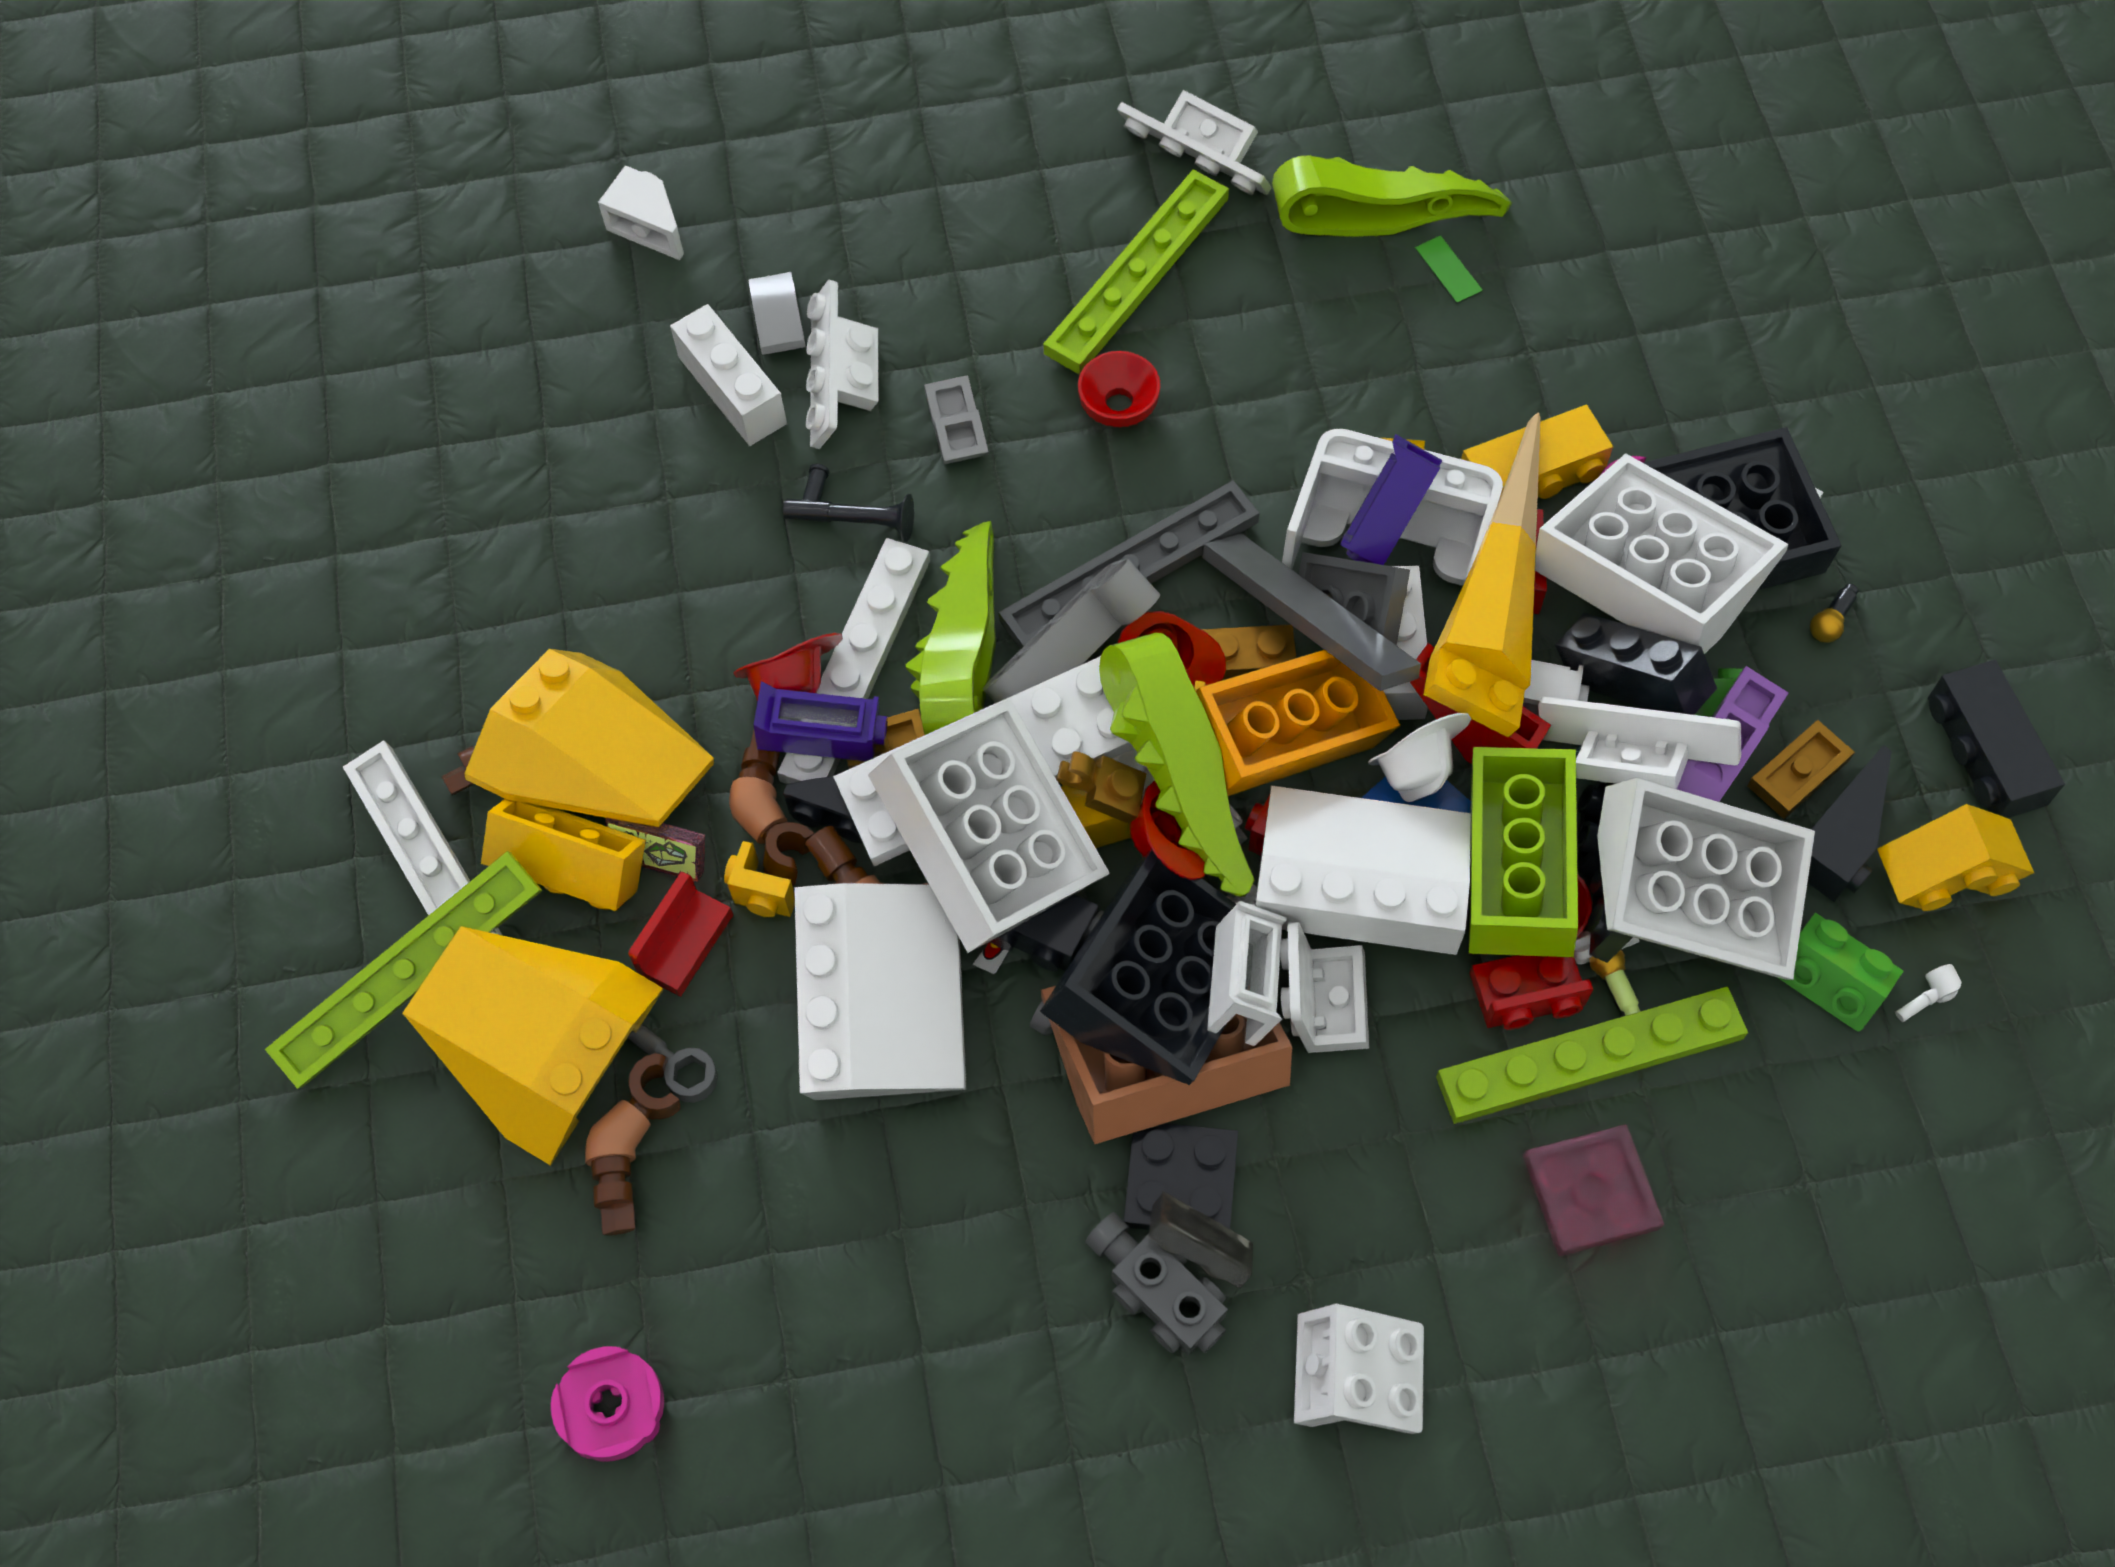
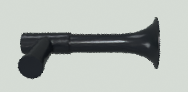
M812 464L810 466L803 499H786L784 502L783 514L785 519L884 525L897 530L904 542L909 541L914 525V501L911 494H907L899 504L889 507L833 504L832 502L820 501L826 478L829 476V469L822 464Z

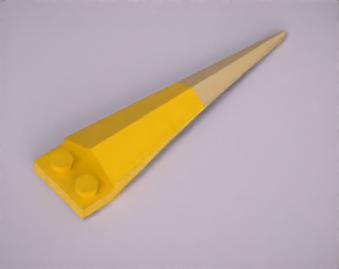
M1539 413L1535 414L1527 423L1491 522L1446 625L1430 656L1423 694L1459 713H1468L1471 719L1506 737L1511 736L1520 728L1524 693L1531 685L1541 419Z

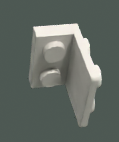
M1333 1304L1298 1314L1294 1424L1314 1427L1346 1420L1409 1434L1420 1433L1423 1429V1325L1418 1322L1341 1304Z

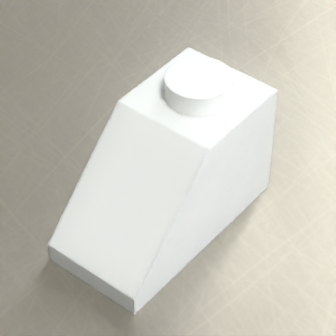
M625 165L598 202L606 230L680 260L684 252L663 181L650 172H641Z

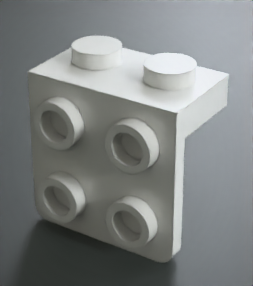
M1288 923V938L1281 939L1280 960L1282 969L1289 970V987L1281 989V1006L1284 1019H1290L1293 1036L1300 1037L1308 1053L1369 1049L1365 952L1362 945L1311 949L1300 923Z

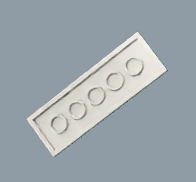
M1100 657L1009 697L1056 779L1060 762L1066 761L1070 763L1071 755L1074 751L1084 753L1096 761L1103 755L1112 759L1134 749L1130 742L1114 735L1110 730L1114 711L1101 685L1099 673ZM1009 698L833 776L874 866L909 851V848L869 779L868 774L891 753Z

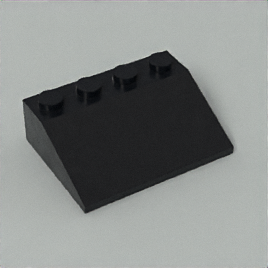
M1787 427L1643 462L1788 544L1787 551L1758 590L1826 573L1842 546Z
M1151 848L1129 872L1040 1012L1083 1044L1190 1085L1197 1077L1225 1028L1224 1026L1218 1033L1207 1030L1216 926L1235 907L1236 903L1202 878L1190 880L1180 877L1168 869ZM1249 944L1245 990L1250 983L1252 945Z

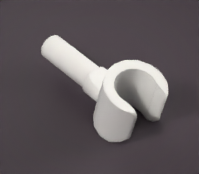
M1952 964L1938 967L1925 975L1931 989L1923 992V994L1895 1012L1900 1021H1906L1928 1005H1932L1935 1002H1947L1956 996L1961 987V980Z

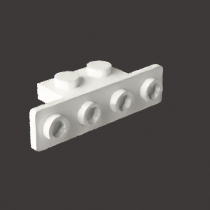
M1184 90L1164 124L1123 102L1120 103L1117 111L1126 121L1124 127L1133 134L1143 139H1146L1148 134L1160 139L1159 145L1177 157H1181L1184 152L1196 158L1195 164L1199 168L1214 176H1217L1218 172L1221 171L1233 177L1230 182L1250 195H1253L1255 190L1265 195H1268L1272 187L1263 175L1240 164L1258 133L1253 125Z
M828 280L819 293H814L811 296L807 307V317L811 319V333L807 342V354L811 355V369L807 377L806 389L808 392H811V406L806 417V428L810 430V447L820 449L837 429L838 402L871 411L878 403V328L838 317V282Z
M1542 697L1538 704L1539 717L1551 724L1543 740L1582 745L1576 758V778L1617 784L1640 778L1677 789L1688 759L1727 765H1738L1741 759V723L1737 720L1553 697Z

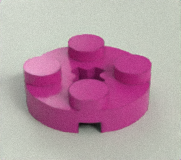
M614 1346L589 1350L571 1362L567 1367L569 1370L562 1377L560 1384H556L552 1393L551 1416L559 1436L580 1456L605 1462L620 1460L634 1454L645 1443L652 1441L656 1437L664 1410V1393L661 1382L651 1366L638 1355ZM605 1390H611L615 1397H622L621 1406L617 1407L615 1415L606 1418L603 1412H594V1404L602 1401V1392Z

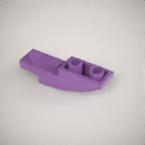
M1746 666L1740 672L1712 715L1714 718L1737 720L1741 723V759L1739 764L1727 765L1688 759L1677 790L1720 802L1770 727V721L1787 697L1788 692Z

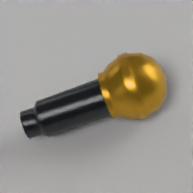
M1846 584L1844 588L1839 590L1828 608L1814 615L1810 621V632L1815 639L1820 642L1830 643L1841 637L1844 632V617L1857 599L1858 588L1855 585Z

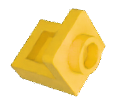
M743 841L738 855L730 856L724 873V882L729 887L734 903L746 906L752 913L763 917H774L775 914L791 917L795 906V893L791 880L757 872L759 860L754 844Z

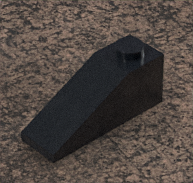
M1884 745L1811 829L1815 831L1807 883L1833 902L1837 900L1846 888L1855 893L1873 871L1866 863L1878 845L1892 753Z

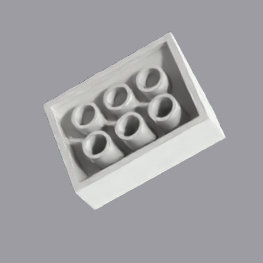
M1625 453L1540 528L1535 552V571L1626 625L1701 646L1705 654L1722 638L1785 554L1788 544Z
M1010 698L891 753L868 774L869 779L968 953L1110 874Z
M1640 778L1606 786L1597 837L1607 930L1781 979L1792 980L1794 977L1815 831Z
M1271 786L1255 906L1286 917L1282 930L1288 931V923L1299 922L1303 932L1307 934L1457 955L1466 929L1470 886L1471 813Z
M841 883L794 887L800 1093L813 1100L966 1090L960 938L930 885Z

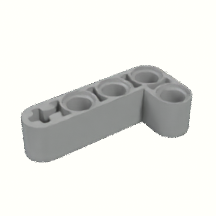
M1129 559L1109 564L986 683L983 691L995 703H998L1082 665L1121 625L1130 624L1147 612L1159 599L1160 593Z

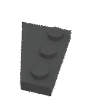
M1302 552L1299 569L1301 577L1397 645L1403 607L1407 595L1409 569Z

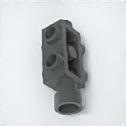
M1115 1212L1109 1214L1089 1234L1085 1244L1100 1258L1106 1256L1116 1266L1112 1270L1111 1280L1117 1285L1112 1290L1113 1296L1133 1315L1141 1309L1155 1323L1150 1329L1152 1335L1170 1353L1173 1354L1180 1348L1189 1356L1197 1347L1204 1354L1208 1352L1227 1331L1220 1324L1225 1319L1228 1311L1222 1304L1226 1300L1224 1294L1207 1277L1202 1276L1198 1281L1183 1266L1187 1262L1183 1253L1168 1239L1164 1238L1159 1242L1149 1233L1138 1243L1128 1233L1130 1227ZM1148 1262L1155 1263L1160 1268V1275L1155 1279L1143 1277L1140 1272L1143 1264ZM1184 1301H1193L1198 1305L1200 1313L1194 1318H1186L1180 1313L1179 1306Z

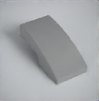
M787 272L748 279L762 355L806 347L792 273Z
M968 375L924 384V391L944 464L989 455Z

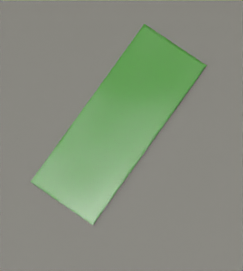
M1441 235L1415 247L1457 303L1483 291Z

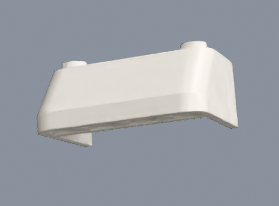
M1347 429L1329 430L1320 437L1287 528L1282 559L1283 564L1290 569L1293 568L1301 542L1318 547H1327L1340 541L1346 525L1352 523L1391 453L1395 454L1392 441ZM1427 451L1442 459L1440 470L1400 538L1435 547L1433 567L1437 575L1447 582L1463 586L1498 505L1503 482L1500 475L1488 466Z

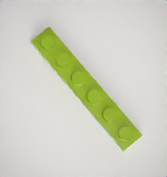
M1193 169L1043 343L1044 355L1080 375L1085 365L1097 356L1227 202L1229 188Z
M507 851L265 1048V1051L297 1089L303 1088L415 995L460 926L492 933L543 890L512 853Z
M1727 986L1440 1069L1437 1072L1436 1078L1452 1121L1456 1124L1743 1040L1748 1031Z

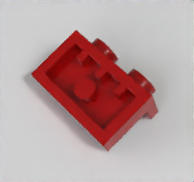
M1516 955L1472 965L1469 972L1487 1028L1503 1025L1504 1029L1512 1030L1532 1023L1535 1017L1553 1014V1017L1557 1019L1573 1016L1583 1010L1593 992L1591 981L1589 979L1582 981L1574 957Z

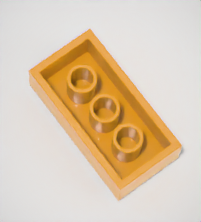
M1326 650L1209 684L1196 690L1221 748L1228 796L1372 749L1400 727L1384 691L1376 689Z

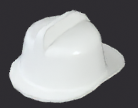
M1456 713L1434 720L1403 738L1387 752L1371 758L1368 763L1370 765H1380L1390 786L1394 790L1399 791L1401 797L1407 802H1414L1434 794L1442 788L1446 779L1453 772L1451 739L1469 725L1471 717L1468 713Z

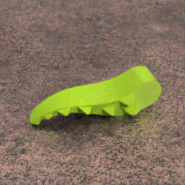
M1310 155L1295 157L1286 161L1277 169L1272 181L1282 225L1291 232L1307 235L1347 237L1393 235L1448 218L1467 215L1503 217L1513 203L1497 188L1492 189L1481 180H1470L1451 170H1447L1443 174L1426 173L1411 166L1405 172L1385 171L1354 165L1340 157L1331 159Z
M991 521L983 522L964 531L963 534L967 537L955 542L959 553L941 565V570L949 576L947 585L927 601L928 605L938 613L931 633L920 640L915 646L921 653L906 664V669L916 678L911 684V691L920 700L921 720L925 735L984 709L987 694L983 691V687L990 680L996 646L993 584L994 533Z
M1152 633L1109 645L1103 650L1100 657L1099 673L1104 694L1114 711L1110 726L1111 732L1130 742L1137 751L1134 758L1136 762L1146 766L1161 791L1155 803L1156 808L1173 815L1182 829L1178 841L1179 845L1198 853L1205 862L1203 872L1207 875L1218 877L1222 881L1220 888L1222 891L1245 897L1250 892L1255 879L1245 859L1233 823L1226 789L1221 748L1177 649L1172 641L1163 633Z

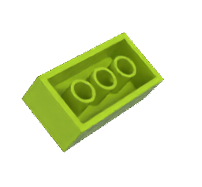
M1473 747L1471 771L1469 953L1574 957L1578 932L1576 750Z

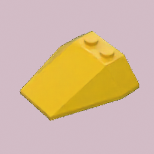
M548 649L490 708L465 771V778L467 781L506 800L660 827L714 765V757L621 671L582 653Z
M460 926L403 1011V1015L507 1140L551 1166L579 1123L576 1117L631 1031L635 1033L638 1031L664 989L621 962Z

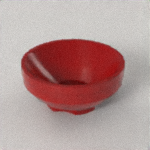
M1111 351L1093 358L1085 365L1078 380V395L1083 409L1095 421L1106 426L1127 427L1143 421L1153 412L1160 395V378L1154 366L1144 357L1132 352ZM1120 394L1127 396L1132 401V404L1125 410L1116 411L1109 408L1106 401L1110 397Z

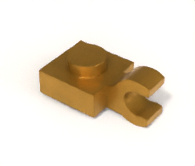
M1074 751L1071 755L1070 763L1066 761L1060 762L1056 780L1063 785L1087 792L1085 806L1129 824L1138 818L1147 773L1104 755L1094 761L1092 757Z

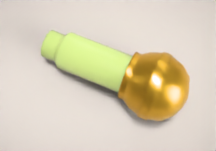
M1620 950L1608 963L1595 957L1589 958L1591 969L1601 976L1603 980H1606L1619 1009L1626 1016L1641 1012L1638 1007L1639 1001L1624 972L1626 968L1623 951Z

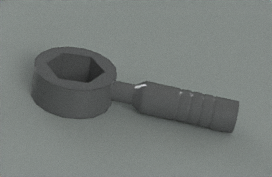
M641 1024L636 1033L631 1031L627 1037L648 1055L657 1053L667 1057L664 1071L665 1081L670 1092L681 1101L695 1103L704 1100L712 1094L717 1086L718 1073L716 1066L707 1052L699 1048H685L674 1054L667 1048L665 1041L643 1024ZM695 1062L705 1068V1080L687 1089L677 1083L678 1070Z

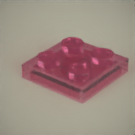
M1627 1124L1526 1150L1523 1158L1558 1256L1657 1231L1664 1225Z

